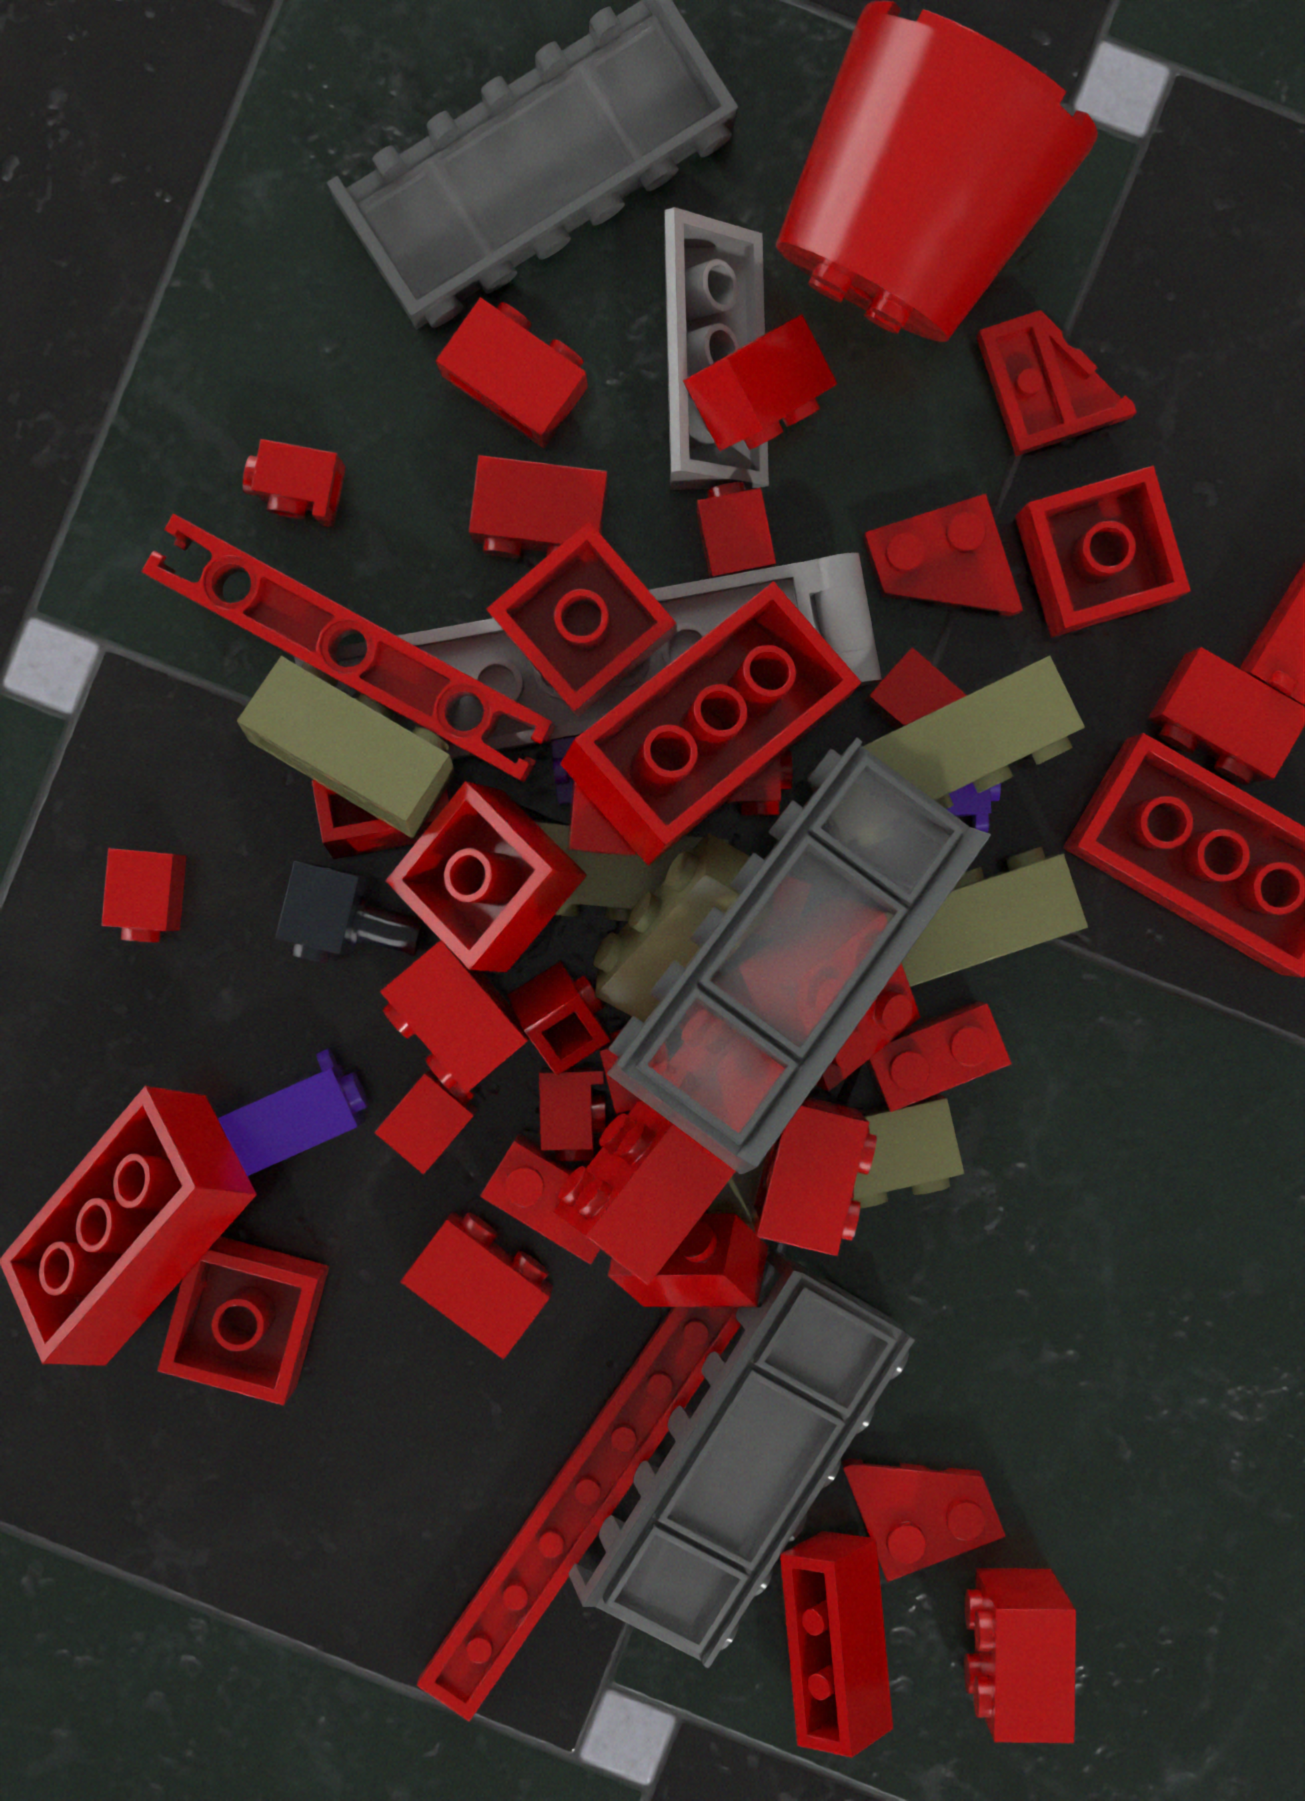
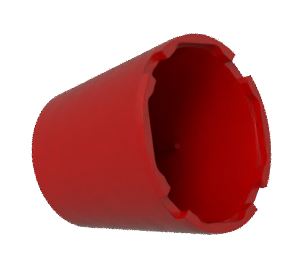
M873 1L864 7L857 20L778 236L776 248L788 261L811 277L808 281L809 286L832 300L842 302L844 298L866 310L864 316L879 327L894 334H898L902 328L930 340L947 342L1087 157L1098 138V131L1088 113L1076 110L1072 117L1060 105L1067 91L1036 67L1000 44L936 13L923 9L915 22L898 17L902 9L894 1Z

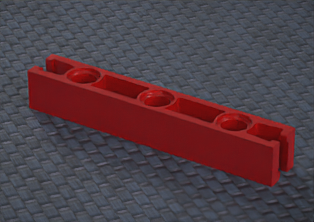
M172 514L164 530L177 538L174 545L186 551L191 542L194 541L212 553L211 560L204 567L200 580L195 583L175 575L176 571L164 563L166 556L155 550L149 556L141 572L299 660L312 665L350 688L374 699L390 710L521 782L526 783L537 761L526 756L524 760L519 758L517 763H514L488 746L487 741L496 730L500 717L507 716L534 728L531 740L542 744L543 740L548 743L556 728L553 721L176 514ZM236 572H247L251 579L249 593L243 600L237 603H227L223 596L225 581ZM348 635H363L367 641V652L364 659L352 667L341 666L337 660L336 653L338 644ZM469 696L480 699L483 704L484 714L478 726L468 731L455 729L450 720V712L455 702Z

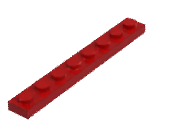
M738 1307L671 1308L419 1676L417 1682L419 1688L470 1722L569 1577L568 1573L575 1563L578 1564L600 1532L605 1519L613 1513L632 1485L639 1465L643 1461L650 1459L669 1431L668 1421L672 1412L678 1406L685 1408L704 1380L702 1367L708 1355L714 1351L721 1355L741 1326L736 1319Z

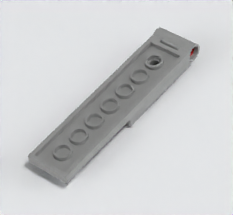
M859 553L837 554L815 560L649 590L677 623V634L579 718L493 618L398 636L553 721L556 728L548 742L554 739L578 737L773 581L860 679L862 683L858 687L882 681ZM367 641L337 647L336 653L339 664L344 667H352L359 664L366 655ZM294 657L296 665L301 667L304 662ZM339 681L335 687L354 699H357L360 692ZM469 696L455 702L450 712V720L455 729L468 731L478 726L484 714L481 700ZM390 710L393 713L391 720L410 732L413 731L415 726H420ZM507 716L500 717L496 730L487 741L488 746L496 751L539 744L530 739L535 730L534 728ZM441 738L449 746L446 753L450 754L451 760L474 756Z

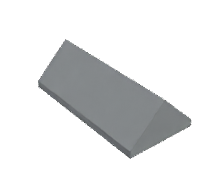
M679 208L665 210L664 251L670 489H710L733 482H743L745 488L769 486L768 441L749 450L745 441L742 440L719 451L683 382L686 378L765 334L762 233Z

